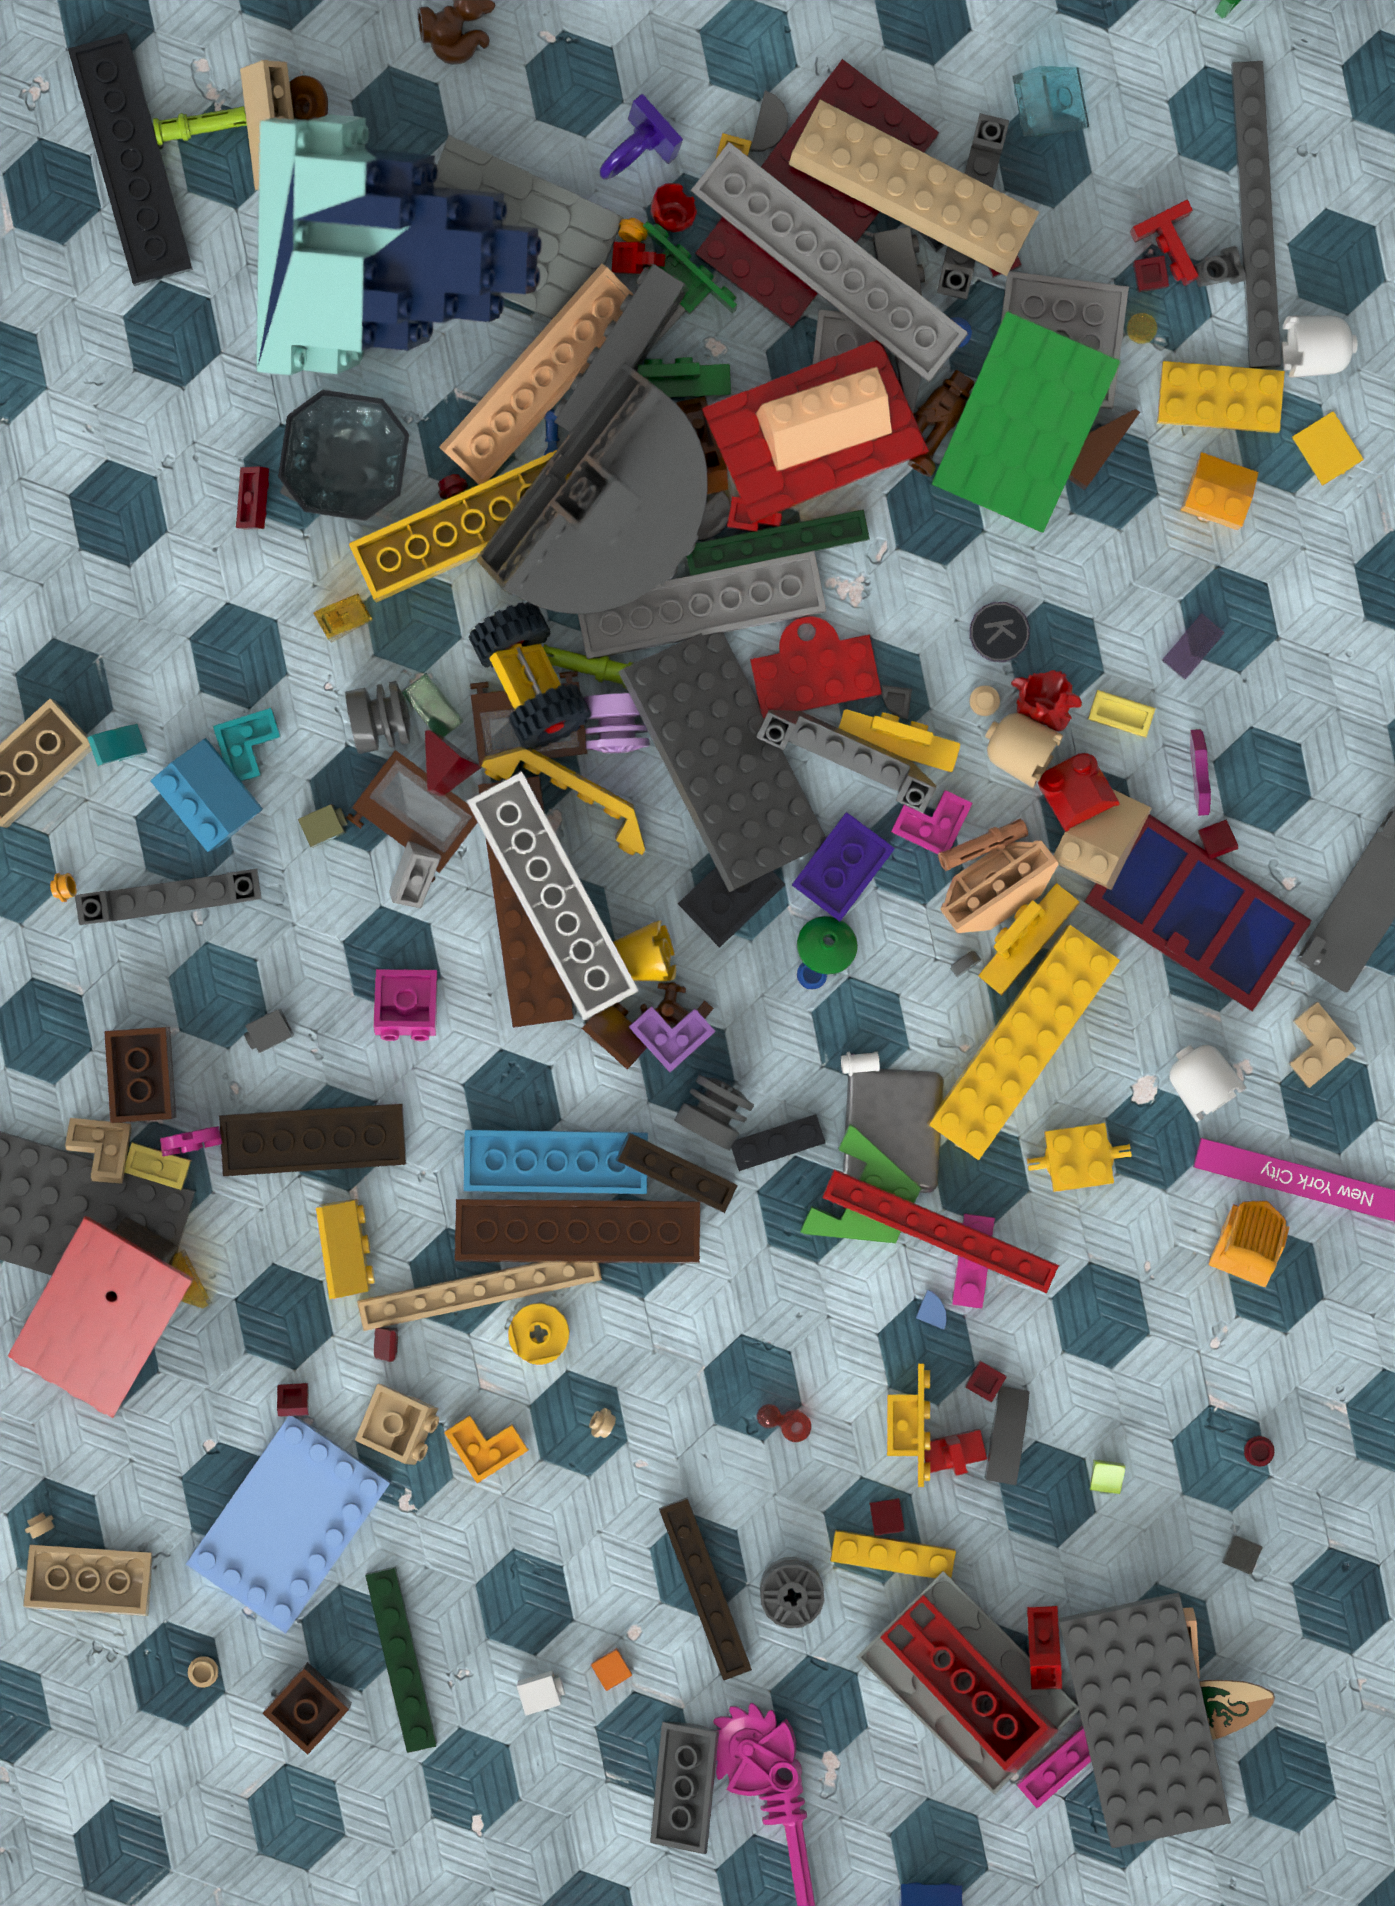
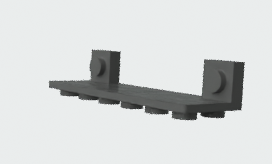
M1395 806L1386 815L1295 960L1298 964L1345 993L1349 992L1395 919Z

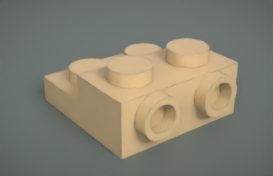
M377 1384L355 1441L404 1464L416 1465L417 1461L423 1460L427 1453L428 1446L424 1443L428 1433L434 1432L438 1426L439 1417L436 1415L438 1408L383 1384Z

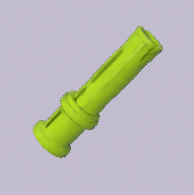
M244 106L195 116H187V114L180 113L178 117L159 120L158 118H153L158 146L163 145L165 141L176 139L188 141L192 135L247 126Z
M544 644L543 648L546 654L554 655V657L547 656L552 666L593 675L598 682L610 681L621 684L623 688L627 689L619 671L634 664V662L625 664L610 660L609 656L600 657V659H587L586 655Z

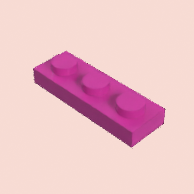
M964 1213L963 1224L988 1235H993L994 1217ZM958 1256L952 1305L983 1309L988 1268Z
M1083 1725L1016 1783L1017 1787L1036 1808L1040 1807L1091 1762Z

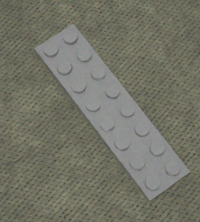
M811 551L668 580L663 586L657 585L648 593L630 603L602 612L578 614L586 657L591 659L681 642L700 633L702 635L725 633L826 612V605L815 552Z

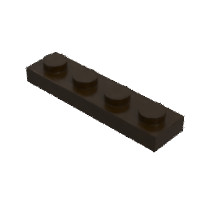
M631 1133L627 1134L615 1160L723 1213L726 1212L738 1186Z

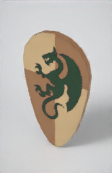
M1234 1680L1199 1681L1212 1740L1227 1736L1257 1721L1269 1710L1275 1701V1696L1271 1690L1257 1684Z

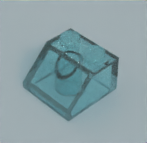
M1038 66L1012 76L1023 136L1044 137L1089 128L1079 67Z

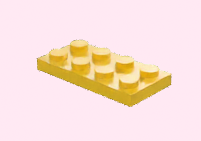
M1163 361L1161 366L1157 423L1279 433L1285 371Z

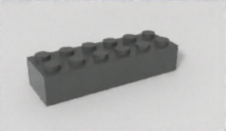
M653 264L651 269L646 267L642 271L636 282L639 284L634 296L628 294L620 307L623 313L617 322L612 320L603 334L607 338L601 348L597 346L594 348L587 359V362L590 364L585 374L579 373L570 387L574 390L568 401L563 399L554 412V415L557 416L555 423L567 431L571 432L621 364L626 363L635 371H638V365H642L654 343L688 292L689 288L684 283Z

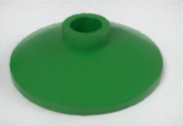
M822 916L810 920L802 927L797 938V951L800 959L808 968L817 973L836 974L842 972L852 964L857 954L858 944L855 933L848 924L842 920L839 922L834 917ZM826 937L831 938L834 944L827 945L823 939Z

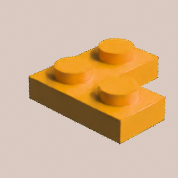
M471 1415L444 1431L476 1483L481 1482L529 1450L513 1424L486 1440Z

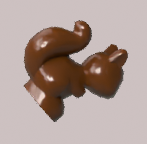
M453 0V7L446 6L437 13H434L429 7H419L417 9V18L422 43H430L435 55L444 63L450 65L465 63L472 58L478 45L483 49L487 48L490 39L486 32L479 29H473L463 34L462 27L464 21L478 20L483 14L491 13L496 5L492 0Z

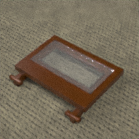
M577 671L559 673L560 679L566 678L567 682L561 685L576 684L580 689L579 682H573L572 677H578ZM488 681L470 684L471 690L477 689V694L471 695L479 767H482V761L485 756L521 747L509 721L510 714L515 711L506 691L484 693L483 688L489 687ZM580 725L581 728L579 730L572 731L571 735L566 738L562 737L558 742H551L545 747L539 746L535 750L549 758L588 754L585 726Z
M397 750L392 753L352 808L357 811V814L353 816L349 813L346 817L361 829L364 824L360 820L364 816L405 848L408 841L439 854L441 859L436 869L438 873L443 870L478 823L469 805L450 791L443 796H438L427 791L426 772Z

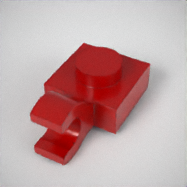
M614 242L611 271L617 274H641L644 265L652 266L654 264L657 267H665L666 254L645 252L644 243Z
M732 496L727 527L752 532L758 531L759 523L779 527L781 526L783 515L775 513L758 521L751 522L741 498Z

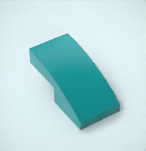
M138 724L107 730L88 737L97 766L147 753Z

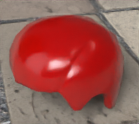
M665 183L657 188L651 202L652 218L667 231H684L692 226L697 215L694 197L685 195L683 186L680 184Z

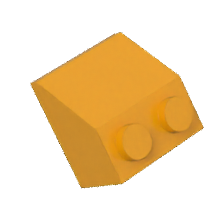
M1201 452L1180 510L1239 530L1244 524L1259 472Z

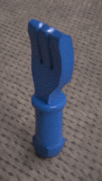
M553 409L549 410L544 417L546 422L545 442H548V448L544 455L558 450L556 442L560 441V438H558V424L555 423L557 416L554 415L555 410Z

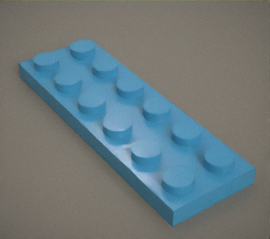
M465 1130L464 1191L647 1194V1176L615 1160L628 1133L648 1141V1132Z

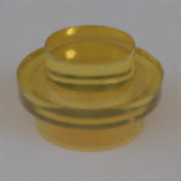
M1146 313L1134 315L1127 323L1128 337L1137 344L1149 343L1157 333L1155 319Z

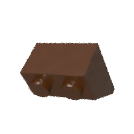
M617 1002L593 1015L582 1029L628 1070L647 1047L629 1028V1025L632 1024L626 1017L629 1011Z

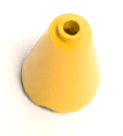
M661 920L652 922L613 941L633 981H671L676 977V965L670 966L671 956L675 955L673 944L667 927L665 925L661 926Z

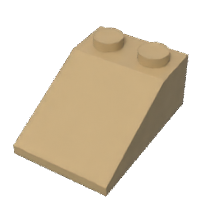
M1115 790L1113 791L1120 805L1113 806L1070 828L1069 831L1064 833L1053 855L1058 861L1059 866L1112 890L1152 809Z

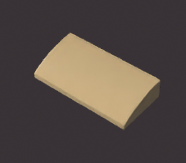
M30 1545L23 1606L32 1609L148 1616L152 1553Z

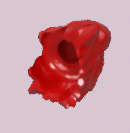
M1051 670L1045 673H1033V675H1029L1028 679L1019 677L1011 682V685L1018 689L1020 696L1016 702V713L1047 725L1048 728L1057 732L1063 731L1070 719H1072L1068 713L1071 707L1080 708L1082 701L1079 696L1072 693V684L1066 678L1067 675L1065 673L1062 674V671L1056 672Z

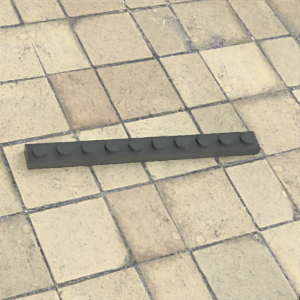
M1263 61L1233 62L1231 64L1242 257L1243 268L1246 274L1244 290L1249 368L1280 367L1281 352Z

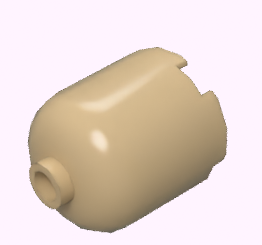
M1011 713L1005 716L1000 723L994 721L985 736L990 739L987 746V755L990 761L1033 789L1036 781L1040 780L1042 774L1054 757L1051 755L1056 745H1060L1063 739L1062 734L1019 713Z

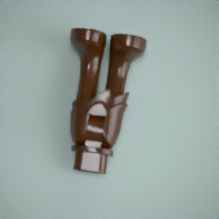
M955 370L949 379H944L942 385L937 387L927 400L917 408L918 411L913 414L916 417L915 419L922 434L927 426H935L925 440L930 452L910 459L908 462L911 468L928 477H931L936 469L933 456L947 433L954 429L959 422L970 397L969 392L975 385L972 379L958 370Z

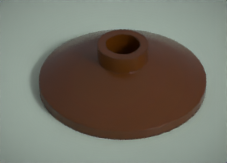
M302 75L289 82L294 120L309 121L327 116L328 97L324 86L319 80L311 76Z

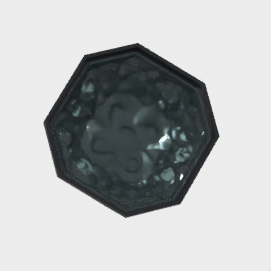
M321 390L287 415L278 477L306 513L367 521L401 495L409 433L382 398Z

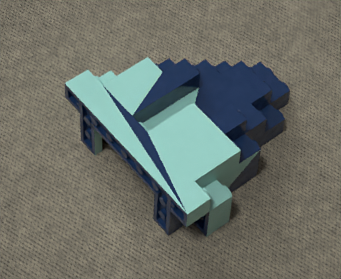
M331 114L309 121L270 118L260 121L257 372L293 375L304 370L339 374L360 365L364 351L369 348L377 347L408 351L429 342L433 334V322L445 323L452 319L491 322L500 318V314H502L504 309V298L501 296V292L526 295L536 291V287L540 283V269L537 268V256L541 252L542 242L541 238L538 237V228L503 225V221L507 216V204L504 202V193L434 187L438 176V167L434 164L435 155L365 149L369 138V130L365 126L366 117Z

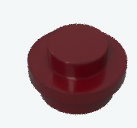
M452 474L439 481L438 494L441 499H449L464 492L468 484L465 479H461L459 474Z
M1254 1436L1244 1446L1246 1460L1257 1467L1269 1464L1275 1454L1272 1442L1264 1436Z

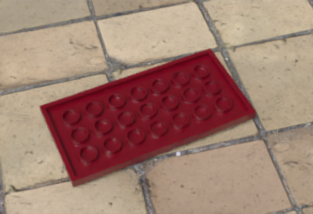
M842 59L762 164L761 168L857 244L880 211L789 165L792 152L819 101L822 100L923 153L928 150L938 137L939 132ZM723 217L695 253V256L790 328L795 326L818 295L816 291Z

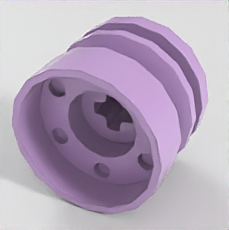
M629 693L584 697L591 712L590 719H597L599 722L598 726L585 729V734L599 735V740L586 741L587 750H596L603 753H627L643 747H650L649 738H636L635 733L647 732L648 730L645 725L635 724V718L641 716Z

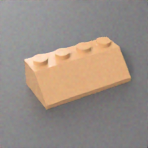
M877 367L762 404L756 413L777 471L891 434L892 432L888 396Z

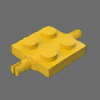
M1105 1123L1044 1132L1046 1142L1045 1155L1043 1157L1027 1158V1164L1039 1163L1029 1165L1028 1171L1047 1169L1051 1177L1053 1192L1114 1184L1112 1171L1114 1159L1131 1157V1151L1119 1153V1151L1130 1150L1131 1148L1130 1144L1112 1147L1107 1137Z

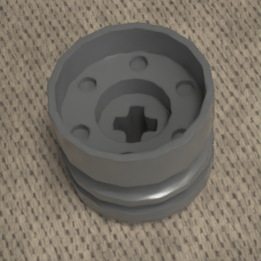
M397 681L389 682V697L385 696L382 684L377 685V699L374 700L370 699L366 688L345 692L349 721L358 754L379 750V736L385 735L390 747H395V732H398L402 745L410 744L411 722L405 696L400 691Z
M699 1074L696 1082L706 1087V1091L702 1093L691 1088L690 1093L700 1102L697 1106L683 1103L674 1121L730 1151L739 1134L729 1124L730 1120L735 1119L745 1122L747 1118L738 1113L736 1109L740 1106L751 1111L754 1104L742 1092L718 1079L704 1077Z
M783 1557L771 1563L764 1571L760 1581L761 1605L766 1616L776 1625L788 1629L801 1628L812 1623L820 1614L824 1604V1587L817 1569L808 1561L798 1557ZM793 1588L795 1593L800 1592V1594L796 1595V1601H791L789 1597H784L788 1595V1589Z

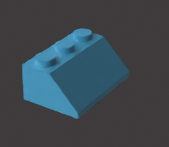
M206 738L172 761L150 780L207 852L223 845L263 810Z

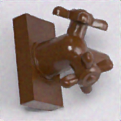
M675 982L659 983L657 989L665 990V996L657 1008L654 1009L673 1028L690 1013L676 1002L677 992L686 993V988ZM704 1000L697 1011L706 1019L714 1008ZM646 1003L640 1006L641 1015L648 1009Z

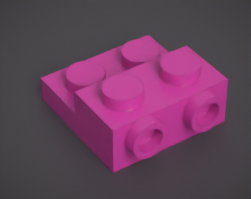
M376 969L373 1026L375 1035H380V1038L386 1041L398 1040L399 1035H411V1039L415 1041H427L429 1036H436L437 970Z

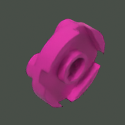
M219 1126L160 1138L162 1156L180 1153L179 1147H181L182 1153L203 1148V1142L205 1148L223 1144Z

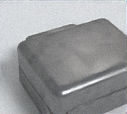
M880 1069L879 1071L853 1073L852 1076L848 1075L845 1132L849 1124L854 1125L869 1141L874 1143L882 1153L921 1187L919 1193L933 1192L938 1185L941 1133L927 1123L943 1101V1077L939 1073L932 1071ZM844 1153L843 1173L859 1179L866 1162Z

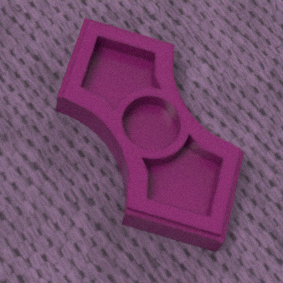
M1201 729L1190 731V756L1198 816H1204L1210 813L1211 788L1204 734Z

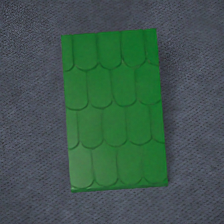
M1006 312L932 485L1043 533L1121 361L1010 312Z

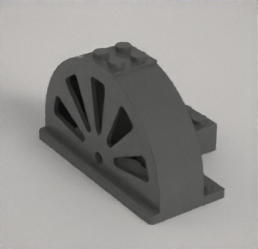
M626 363L621 364L477 557V562L509 594H515L538 607L562 613L587 614L610 610L636 600L659 584L663 586L666 580H670L676 574L682 559L694 550L696 541L699 538L697 532L706 505L707 469L705 457L699 438L686 415L675 402ZM573 472L569 479L566 481L565 479L567 474Z

